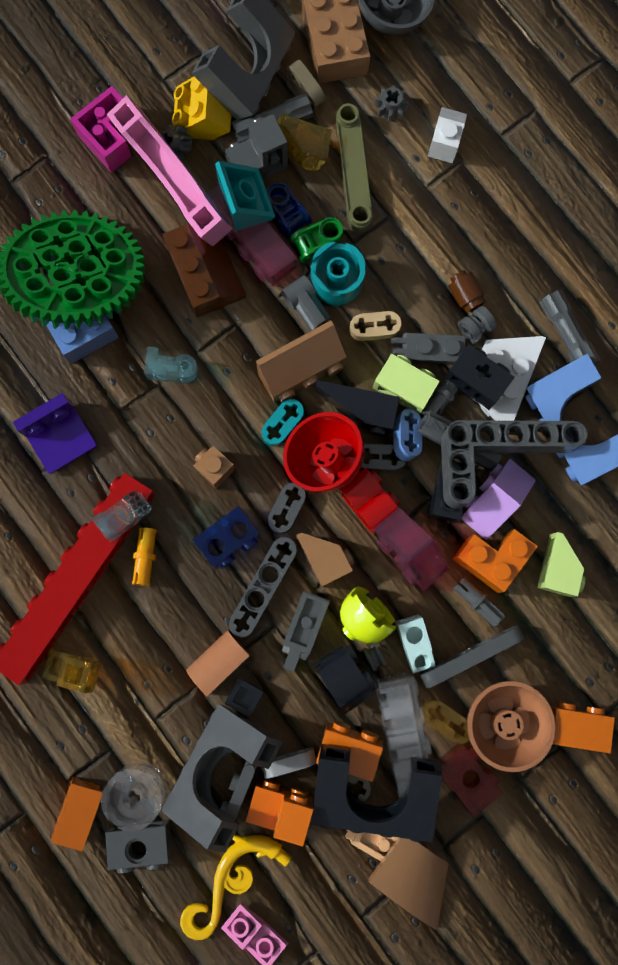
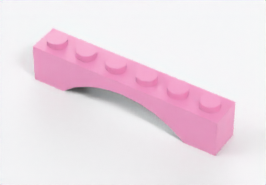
M126 95L106 115L161 180L180 207L184 217L200 238L214 246L233 227L142 109Z

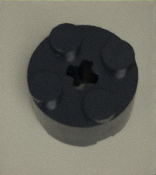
M350 645L345 648L340 646L313 664L344 715L374 696L372 691L376 689L375 683L366 669L362 672L358 669L360 665L359 659Z

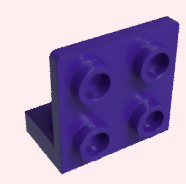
M63 393L13 421L17 431L27 437L49 474L55 473L97 447L96 442L74 405Z

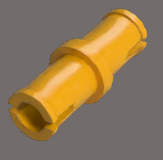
M139 528L137 551L133 553L135 567L132 585L150 586L152 561L156 560V555L153 553L157 530Z

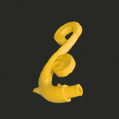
M234 835L232 839L236 843L231 845L223 854L215 873L210 923L202 928L197 926L194 922V916L200 912L207 913L208 906L204 903L190 904L183 910L180 918V926L184 934L193 940L209 938L214 933L220 920L225 888L233 894H242L251 887L254 877L252 870L247 865L240 864L236 866L235 870L238 872V877L230 875L231 867L244 854L258 852L257 858L262 856H268L271 860L275 858L286 867L292 856L281 848V843L265 835Z

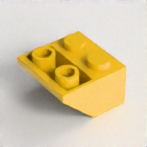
M195 77L176 87L174 92V114L172 116L173 126L186 127V134L192 137V139L214 140L230 132L231 114Z

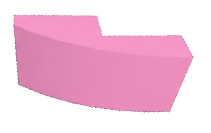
M242 903L221 927L242 950L246 948L262 965H272L289 944L269 924Z

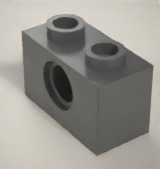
M169 820L114 825L105 832L108 870L117 869V873H128L134 871L135 867L147 866L148 870L161 869L165 867V864L169 863L172 857ZM140 841L144 843L146 852L143 854L135 852L133 842Z

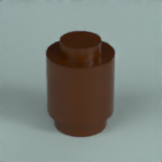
M463 270L450 278L452 283L448 287L460 308H464L466 313L475 310L486 302L483 298L485 294L472 272L466 273Z

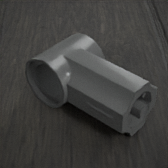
M305 275L281 289V293L289 307L293 311H297L310 331L331 320V317L316 297L317 293L312 283Z

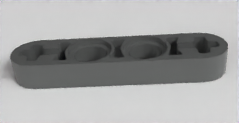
M281 537L275 540L231 616L229 628L235 636L246 637L253 632L294 560L297 550L294 541L290 538ZM285 543L290 544L289 550L292 553L290 556H283L281 563L286 564L284 569L277 563L268 561L271 556L274 559L278 557L279 550L276 549L278 545L283 546ZM267 567H274L278 571V579L273 583L265 582L262 578V572ZM254 591H259L264 596V603L258 608L252 607L248 602L249 595ZM244 605L249 611L257 612L258 615L255 619L250 615L247 620L250 628L238 632L236 630L238 625L234 622L236 619L244 617L246 612L241 611Z
M518 625L512 626L435 665V667L425 670L420 674V677L426 688L433 687L508 649L525 638Z

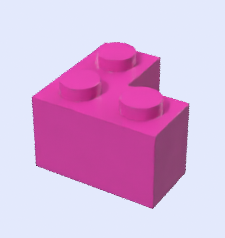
M113 86L70 118L78 137L111 173L132 157L126 140L120 135L119 130L106 115L123 99Z

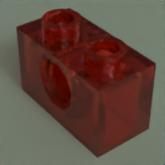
M458 743L438 759L441 761L442 777L474 817L501 795V792L496 787L500 782L489 769L483 771L477 763L481 758L470 745L465 748L461 743ZM468 770H474V781L470 784H464L462 781L463 774Z

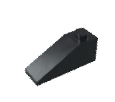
M317 380L316 393L360 427L369 430V434L384 437L385 434H391L398 407V396Z

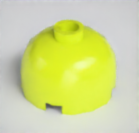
M358 586L347 595L340 609V618L344 625L343 632L352 641L357 639L366 644L378 643L397 629V626L392 625L395 619L388 608L377 597L374 598V601L366 596L369 591Z

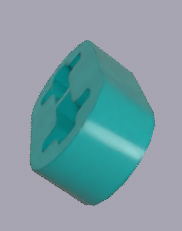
M295 399L285 400L264 424L261 434L263 441L271 447L280 446L301 422L304 409L299 401ZM296 407V414L298 416L296 418L291 416L286 422L283 421L287 415L285 409ZM281 424L282 427L279 430L281 437L279 439L274 437L270 440L267 430L269 428L275 430Z

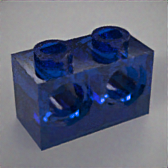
M237 506L195 537L193 541L213 568L216 569L220 566L221 569H224L235 560L233 555L243 549L246 552L258 543L256 538L260 534L241 508ZM237 524L247 526L248 532L244 538L237 539L233 537L232 530ZM214 541H222L224 543V552L219 556H213L210 553V545Z

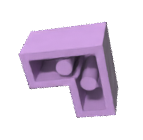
M511 459L503 466L498 463L479 489L482 492L478 496L475 494L473 500L464 506L466 510L461 519L487 540L521 506L536 480Z

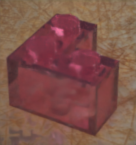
M400 508L373 529L379 538L376 541L377 545L386 555L391 552L395 556L393 558L394 562L403 571L402 575L412 586L416 583L425 591L449 570L435 540Z

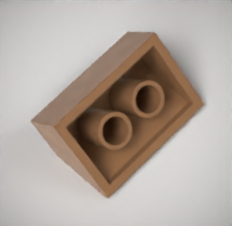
M330 320L256 361L258 376L273 402L275 403L280 400L283 403L285 400L293 398L296 395L295 391L303 387L305 389L312 388L316 385L319 378L327 374L333 376L342 371L343 365L346 362V355L334 324Z

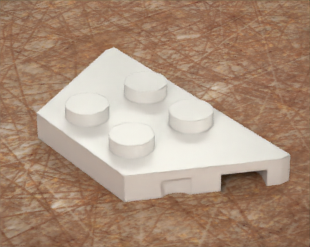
M535 336L485 341L482 350L487 354V357L495 363L506 366L510 370V374L515 377L490 410L480 404L481 409L488 417L491 416L496 421H514L546 337ZM479 372L477 376L482 379L484 374Z

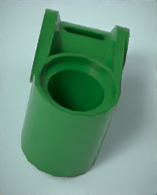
M332 217L325 218L291 235L290 240L293 244H296L301 255V263L312 262L315 252L329 242L342 244L343 226L338 219ZM327 231H334L337 233V236L328 238L324 234Z

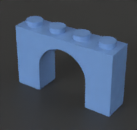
M587 353L526 387L529 394L525 397L532 410L538 408L543 418L539 419V421H562V412L568 400L577 393L601 381L602 378ZM565 433L566 438L568 439V441L574 443V440H572V439L567 435V433ZM618 435L600 444H582L572 452L557 453L559 458L565 456L570 465L565 469L573 483L579 481L580 485H583L618 467Z

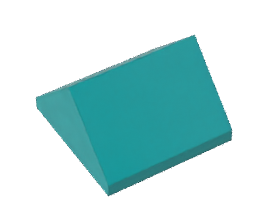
M223 161L215 163L218 182L235 231L275 218L259 168Z

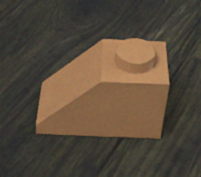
M304 533L296 535L321 587L353 571L351 565L355 563L348 549L342 550L338 544Z

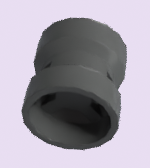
M479 306L473 311L472 316L461 319L458 322V327L462 335L470 343L475 344L482 338V334L490 333L497 327V324L490 311L484 306Z

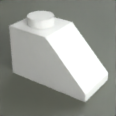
M444 107L441 108L427 157L453 164L467 114Z

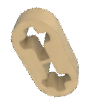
M392 311L358 314L352 318L349 331L351 336L357 341L390 339L399 333L401 319L398 314ZM386 319H389L391 324H395L391 331H388L386 326L377 327V325H383ZM359 322H363L366 327L373 326L366 328L365 333H360L359 329H355L358 327Z

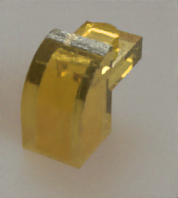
M50 649L42 678L57 682L56 686L81 693H92L95 689L102 662L89 657Z

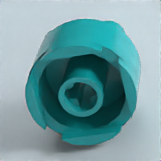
M329 242L321 246L315 252L310 268V282L317 293V297L332 307H338L353 301L363 287L366 272L365 259L355 246L348 243Z

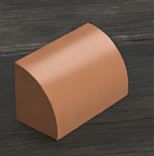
M227 630L186 669V672L207 697L251 654Z

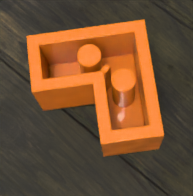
M515 529L506 532L495 549L474 534L466 539L452 559L496 593H502L506 591L538 546Z
M264 779L263 783L257 781L246 822L274 830L273 838L303 846L313 813L312 797H309L308 792L300 788L292 787L291 791L280 788L281 784L273 780Z

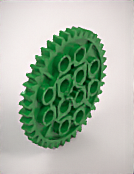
M63 210L61 216L51 212V218H47L42 214L41 221L38 222L32 218L31 226L24 223L21 224L23 231L14 229L15 237L7 236L8 244H1L0 291L2 297H5L8 305H12L14 312L20 311L23 318L30 315L32 323L40 319L44 327L49 322H52L53 328L56 329L60 323H63L65 330H68L71 323H74L76 328L80 329L82 322L92 327V320L94 319L102 324L103 316L113 319L112 311L121 314L122 306L129 307V299H136V292L141 291V284L144 283V256L142 255V248L138 247V240L133 239L132 232L126 233L125 226L118 227V221L115 220L109 223L108 216L99 220L98 213L89 217L88 211H84L80 216L77 210H74L71 215H68Z

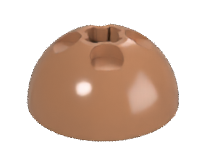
M505 681L487 687L475 698L467 717V731L473 749L483 761L501 771L520 772L537 765L548 754L555 737V719L549 703L536 689L521 682Z

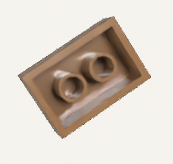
M302 0V17L317 83L321 84L368 75L370 53L358 1Z

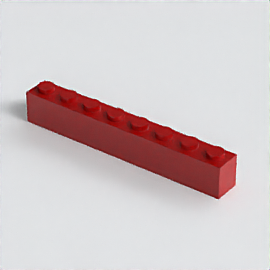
M125 472L121 477L117 476L109 488L111 492L106 500L102 499L93 510L95 515L90 523H85L77 533L79 539L73 547L69 546L60 558L62 561L61 565L56 571L53 570L49 573L44 581L46 586L40 595L36 594L27 605L29 611L23 619H18L10 630L12 635L7 643L3 642L0 645V673L17 685L29 682L146 511L143 510L137 517H134L131 507L124 502L123 497L135 491V494L140 497L142 504L144 503L148 508L157 495ZM114 505H116V512L118 514V517L125 522H128L127 515L121 508H118L117 506L124 508V510L128 513L129 524H125L121 520L117 519L116 513L114 511Z

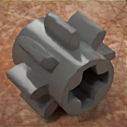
M395 85L388 89L382 88L381 97H376L375 106L379 107L378 117L383 116L388 122L396 118L401 120L403 111L407 110L409 103L404 100L406 92L400 91Z
M168 125V130L162 132L161 135L179 159L184 160V154L191 152L192 137L186 134V127Z

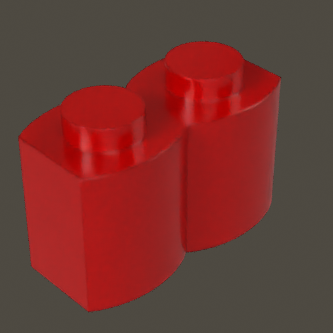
M364 468L351 483L338 490V493L367 529L374 534L401 512L398 508L400 502L392 492L386 493L380 485L383 482L375 471L371 470L369 472Z

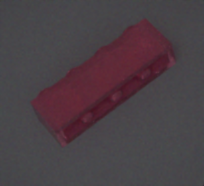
M218 184L206 194L233 227L220 185ZM268 222L235 231L233 227L225 235L229 241L233 239L239 246L237 250L245 261L250 260L255 266L254 271L262 282L266 280L271 287L297 268V257Z

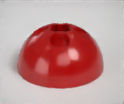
M322 412L312 415L299 423L286 441L283 451L285 471L293 483L306 491L313 493L338 491L351 483L359 473L364 461V441L358 427L348 417L335 412Z

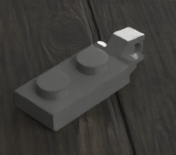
M303 591L283 642L282 652L288 654L283 669L294 672L299 659L306 661L325 616L329 600Z

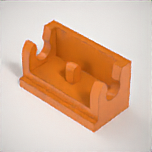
M72 777L52 834L51 843L83 851L103 795V790H100L101 786Z

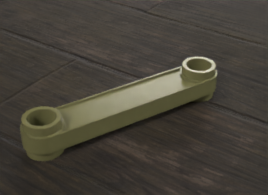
M347 103L343 104L337 111L336 129L348 224L353 231L362 233L372 223V207L360 114L355 105ZM345 117H350V118H352L353 120L347 121V120H344L343 118H345ZM361 215L365 217L366 220L357 221L354 217Z

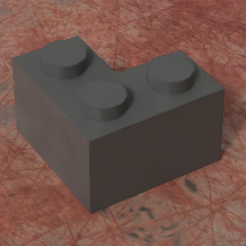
M273 114L255 119L248 125L249 139L244 142H235L225 150L227 162L259 168L262 180L288 169L287 140Z

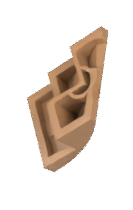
M398 837L369 877V883L407 912L436 930L439 923L449 863L427 844Z

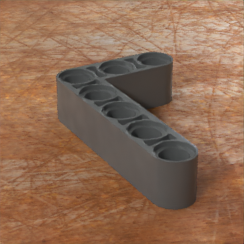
M454 421L447 427L441 437L443 497L445 503L451 508L458 509L473 500L476 492L474 453H569L585 443L588 435L585 426L576 421ZM481 431L489 434L490 442H485L481 439ZM451 432L460 433L463 441L456 442L453 440ZM508 432H514L518 436L519 442H513L509 438ZM537 432H541L546 436V443L538 439ZM566 432L572 434L574 443L568 441L565 435ZM452 459L460 460L463 463L464 470H456L452 465ZM454 487H459L464 491V500L455 497L453 493Z

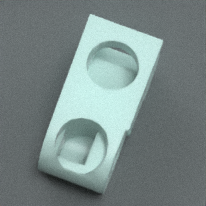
M417 614L395 621L394 623L397 626V632L399 633L412 673L435 667L432 647L423 618Z

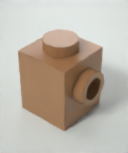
M214 446L209 450L204 448L194 459L196 463L193 466L196 471L216 489L236 470L234 464Z

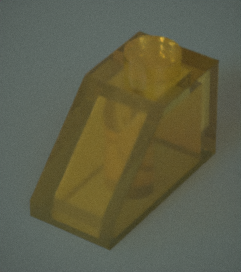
M281 114L277 119V123L287 140L288 155L293 163L302 165L307 170H319L328 159L332 130Z

